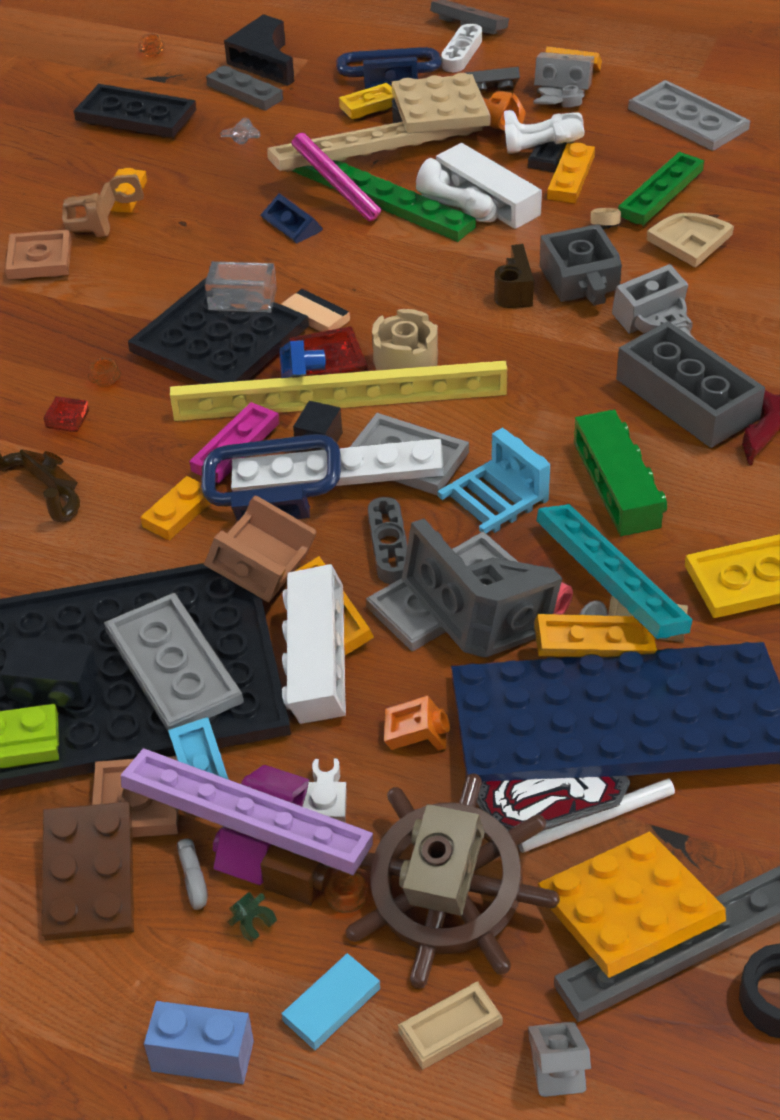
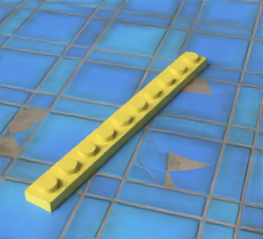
M506 361L173 386L170 387V399L174 421L237 416L250 402L274 412L283 413L303 411L308 401L346 408L507 395Z

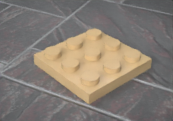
M457 73L454 76L446 77L432 75L424 79L403 78L400 81H392V94L407 133L490 126L491 115L473 74Z

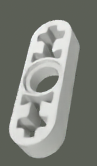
M465 24L458 29L441 54V67L444 71L454 73L462 71L482 43L481 26Z

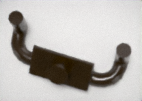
M21 449L20 452L9 453L3 457L0 452V471L14 466H23L49 487L43 492L52 520L66 522L77 514L80 508V498L74 489L78 482L58 466L63 463L61 457L48 451L42 454ZM59 496L66 502L64 507L61 505Z

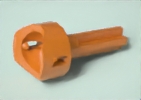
M497 91L490 99L483 98L491 115L490 127L493 129L505 131L504 111L508 110L514 111L518 121L523 124L526 112L514 93Z

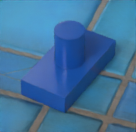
M304 340L290 341L279 349L281 378L301 377L306 375V371L325 369L326 359L324 350L304 351Z

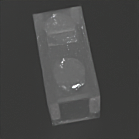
M212 261L205 283L208 310L271 312L277 291L274 263Z

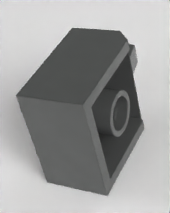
M600 224L540 236L539 267L560 302L587 297L594 306L605 303L606 292L616 291V286L620 285L622 264L620 255Z

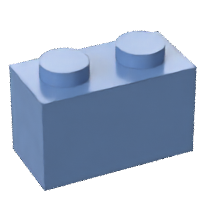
M156 1001L144 1041L151 1071L244 1084L254 1043L249 1013Z

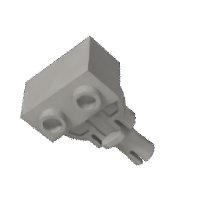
M671 264L616 286L612 314L629 334L637 330L645 334L669 321L694 338L690 334L693 322L687 316L685 302L688 283Z

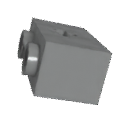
M540 52L536 57L534 85L551 87L576 85L578 89L588 90L592 84L594 56Z

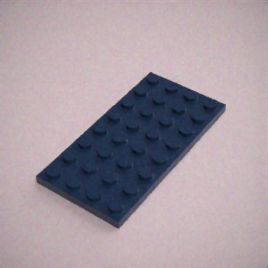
M745 642L742 644L717 646L706 645L703 647L678 649L668 648L657 650L655 654L642 655L629 651L615 657H600L590 654L583 657H551L536 660H512L497 663L451 666L466 777L471 773L478 774L482 779V783L484 781L629 776L780 764V682L764 642Z

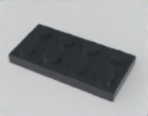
M98 84L76 107L74 116L76 121L87 122L91 125L99 124L110 126L114 129H126L136 131L137 133L160 135L163 138H174L197 109L196 101L192 99Z

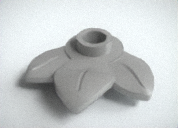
M576 85L565 87L541 86L537 89V93L542 94V96L535 99L533 103H560L561 107H575L582 104L584 90L578 89Z

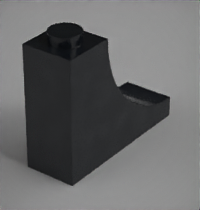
M263 14L224 40L228 65L287 86L295 81L293 57L280 51L286 45L284 21Z

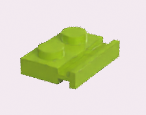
M55 704L0 711V768L59 760L58 712Z

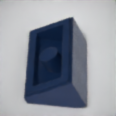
M280 193L260 215L295 243H299L323 230L313 217Z

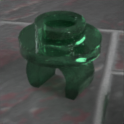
M249 891L229 908L234 916L227 922L232 927L240 920L241 933L251 942L260 936L252 925L254 917L261 918L268 927L277 921L274 912L270 908L258 905L266 898L263 893L254 898Z

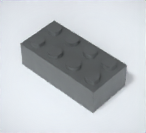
M669 321L619 347L616 379L710 448L760 419L765 387Z

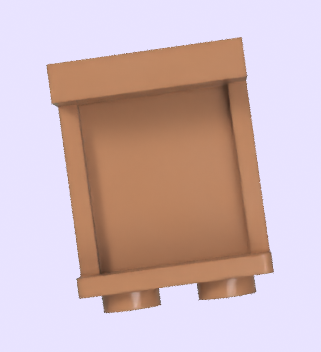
M254 496L250 500L245 514L230 531L225 533L221 530L214 537L204 565L269 603L287 581L288 573L295 571L306 558L317 531L262 498Z

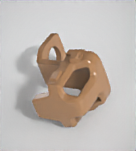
M135 174L115 176L104 184L100 195L93 193L92 195L72 196L64 199L62 221L66 230H70L73 233L93 232L97 238L107 237L110 231L108 215L115 200L120 203L143 200L144 193L138 176ZM122 183H129L135 188V192L126 195L120 191L116 192L115 189ZM76 206L85 207V217L76 218Z

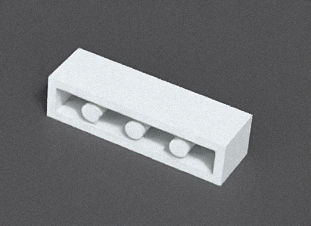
M460 143L436 155V160L440 163L441 170L449 174V186L464 190L469 187L490 196L499 210L497 218L512 228L517 229L541 215V189L472 148Z
M332 564L289 572L287 589L283 590V602L287 610V620L283 621L282 625L284 638L287 642V653H283L282 656L283 668L287 675V686L282 688L283 703L287 710L292 711L300 724L346 716L343 584Z

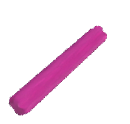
M298 133L291 142L292 146L367 221H374L380 215L381 209L305 133Z

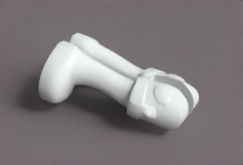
M504 111L508 154L518 153L521 150L554 141L555 144L563 142L572 143L583 138L585 133L583 116L577 112L554 114L551 119L536 124H521L514 111Z
M428 158L422 164L416 179V190L422 196L436 200L441 204L461 208L465 214L475 217L478 222H493L497 219L499 210L490 196L469 187L464 190L449 186V174L441 170L440 163L433 158Z

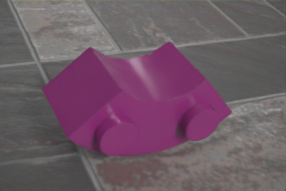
M262 765L251 774L245 776L241 784L303 807L310 779ZM223 826L218 830L213 842V851L216 852L213 869L261 885L263 879L260 864L271 844Z

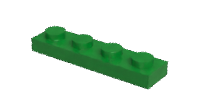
M678 152L618 206L619 211H621V218L644 226L703 171L704 160Z

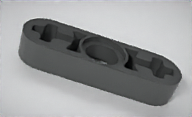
M380 497L371 501L368 506L369 528L378 578L384 583L392 584L402 578L407 541L400 504L393 498ZM382 514H387L389 522H382ZM386 536H393L398 539L392 544H385L379 541ZM395 557L396 567L390 566L389 558Z

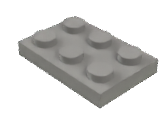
M380 413L375 414L350 446L359 447L441 438L444 476L394 480L437 496L438 491L445 487L469 453V442Z

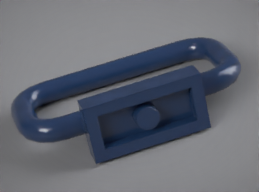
M428 47L355 51L340 55L336 60V69L340 75L345 77H364L365 89L388 83L392 87V81H400L403 78L418 79V73L436 71L440 68L442 60L437 50ZM417 58H428L431 61L417 62ZM363 62V66H347V64Z
M322 434L218 447L211 451L203 461L201 477L203 496L209 503L215 506H231L237 521L245 514L249 502L254 496L262 498L296 519L310 518V505L307 497L326 494L340 480V448L333 438ZM321 448L326 451L327 473L320 481L226 493L216 490V467L223 460Z

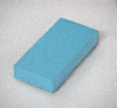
M347 953L281 1013L282 1020L311 1048L316 1050L381 989L380 980Z

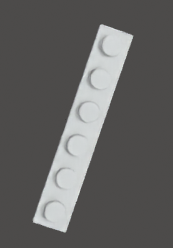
M441 438L340 448L341 475L336 486L444 476ZM318 450L233 459L231 489L235 492L320 481L327 473L326 451Z

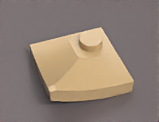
M678 213L665 218L647 231V241L696 268L733 235L734 225L705 214Z

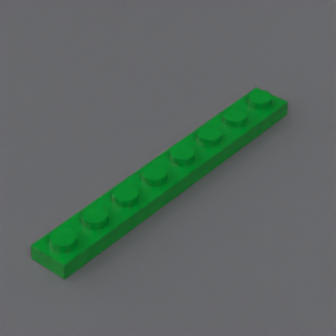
M332 160L380 209L457 242L476 228L475 217L400 187L390 181L376 177L366 171L352 167L347 163ZM307 165L293 170L295 173L335 189L313 166Z

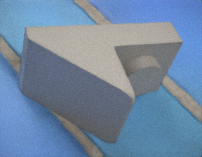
M575 1022L528 1026L537 1088L540 1096L583 1093L586 1090L585 1069H591L590 1050Z

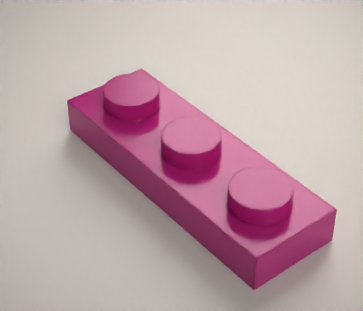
M250 402L189 461L191 472L202 476L204 459L211 451L218 447L262 441L279 424V414ZM236 458L223 460L217 465V483H220L232 471V460Z

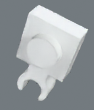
M335 758L333 769L323 772L319 767V759H315L312 764L315 782H309L303 807L346 823L347 788L346 782H338L340 779L339 761Z

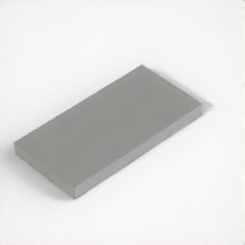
M667 80L630 99L628 104L629 110L712 151L749 130L750 120Z
M485 532L477 534L452 549L463 559L466 566L492 557L518 562ZM402 578L366 598V607L412 652L446 632Z
M175 593L104 622L106 632L167 731L206 717L211 718L244 703L242 692Z

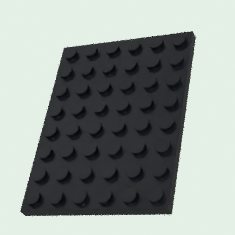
M201 563L0 599V674L15 638L92 645L98 667V674L86 708L56 706L58 712L59 760L0 768V790L95 772V762L134 759L143 748L166 757L176 756L167 729L112 642L104 624L108 620L172 593L177 595L243 695L244 703L209 718L218 749L291 735L262 598ZM0 675V711L49 705L31 702L20 703L8 700Z

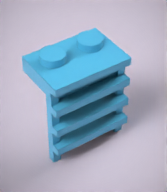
M502 427L492 433V460L440 489L438 497L442 500L448 496L452 497L483 523L479 525L480 532L488 533L492 530L496 533L500 530L502 523L507 520L512 523L517 520V514L522 511L526 513L531 512L533 505L540 501L544 504L549 501L550 463L543 456L538 455L526 446L521 439L513 436ZM479 478H484L515 504L513 506L479 480ZM466 486L499 514L494 515L462 488Z

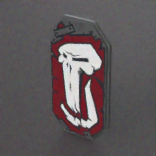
M627 776L484 781L480 788L477 805L481 810L496 818L507 831L533 815H541L545 818L546 827L544 830L619 806L630 785V780Z

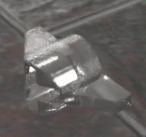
M246 117L242 118L233 128L223 130L220 133L221 137H232L238 144H245L250 138H259L261 136L260 132L253 127L249 118Z

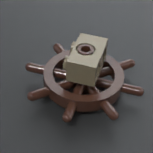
M471 773L465 778L459 803L427 804L415 810L402 789L399 787L391 788L387 793V798L400 820L386 832L375 853L368 852L358 867L371 871L370 884L377 909L350 924L346 929V937L352 942H357L387 925L402 941L417 948L410 974V983L417 989L423 988L427 984L435 953L455 954L480 947L497 974L504 975L508 973L511 963L495 936L509 923L519 902L545 908H555L560 902L558 893L553 890L523 884L522 866L516 847L543 831L546 827L545 818L541 815H533L507 831L492 815L476 808L482 779L475 773ZM483 838L486 839L488 843L481 846ZM412 843L414 850L411 860L399 859L403 851ZM496 858H501L503 866L502 880L473 874L474 871ZM392 875L400 877L399 885L404 890V893L394 899L391 887ZM468 892L496 898L488 909L480 914L470 899ZM416 906L429 909L424 925L413 921L404 913ZM446 913L460 915L465 923L453 928H442Z

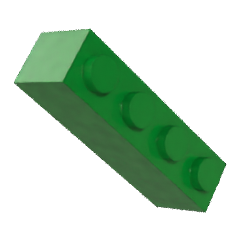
M615 409L575 417L574 445L620 537L662 528L663 512L667 511L666 496L663 491H658L651 468H646L642 461L639 446L633 444L630 439L626 422H621Z

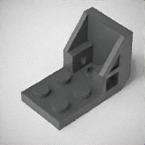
M425 519L411 522L402 580L463 652L488 657L536 639L534 620L537 614L554 613L562 582V577L553 568L494 557L466 566L463 559L449 547L441 534L435 531Z

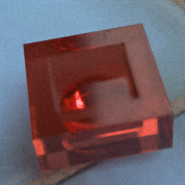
M56 396L43 417L45 427L78 432L89 412L87 400Z

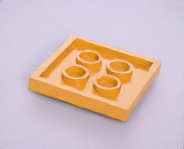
M650 831L537 883L539 888L553 890L558 893L560 902L555 908L550 909L608 978L726 921L725 907Z

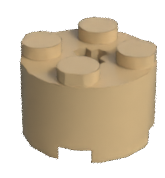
M399 309L396 316L384 319L382 315L374 322L372 327L373 364L376 371L437 366L438 326L429 321L428 314L414 309Z

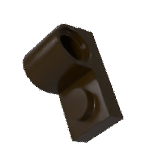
M524 244L511 245V258H506V265L500 266L495 270L494 301L497 305L504 308L533 306L534 279Z

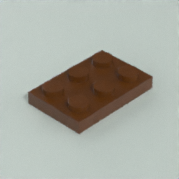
M130 802L43 809V938L45 940L134 932L132 807Z

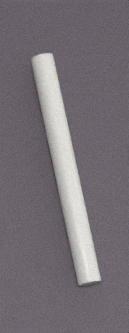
M667 778L624 795L619 806L541 831L518 845V848L522 853L671 796L675 794L674 785Z

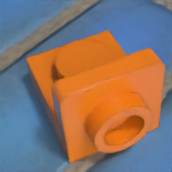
M429 696L385 709L384 742L391 750L427 739L438 751L446 749V733L450 731L449 719L443 709H439Z

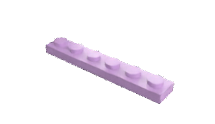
M144 748L120 775L121 787L351 875H354L373 845L372 832Z

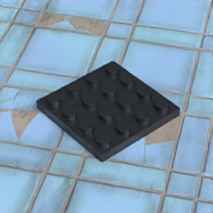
M208 275L128 341L130 352L202 384L248 381L279 353V349L282 346L293 341L309 326L308 316Z

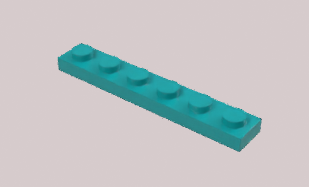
M570 504L538 509L536 521L656 639L690 633L693 619Z

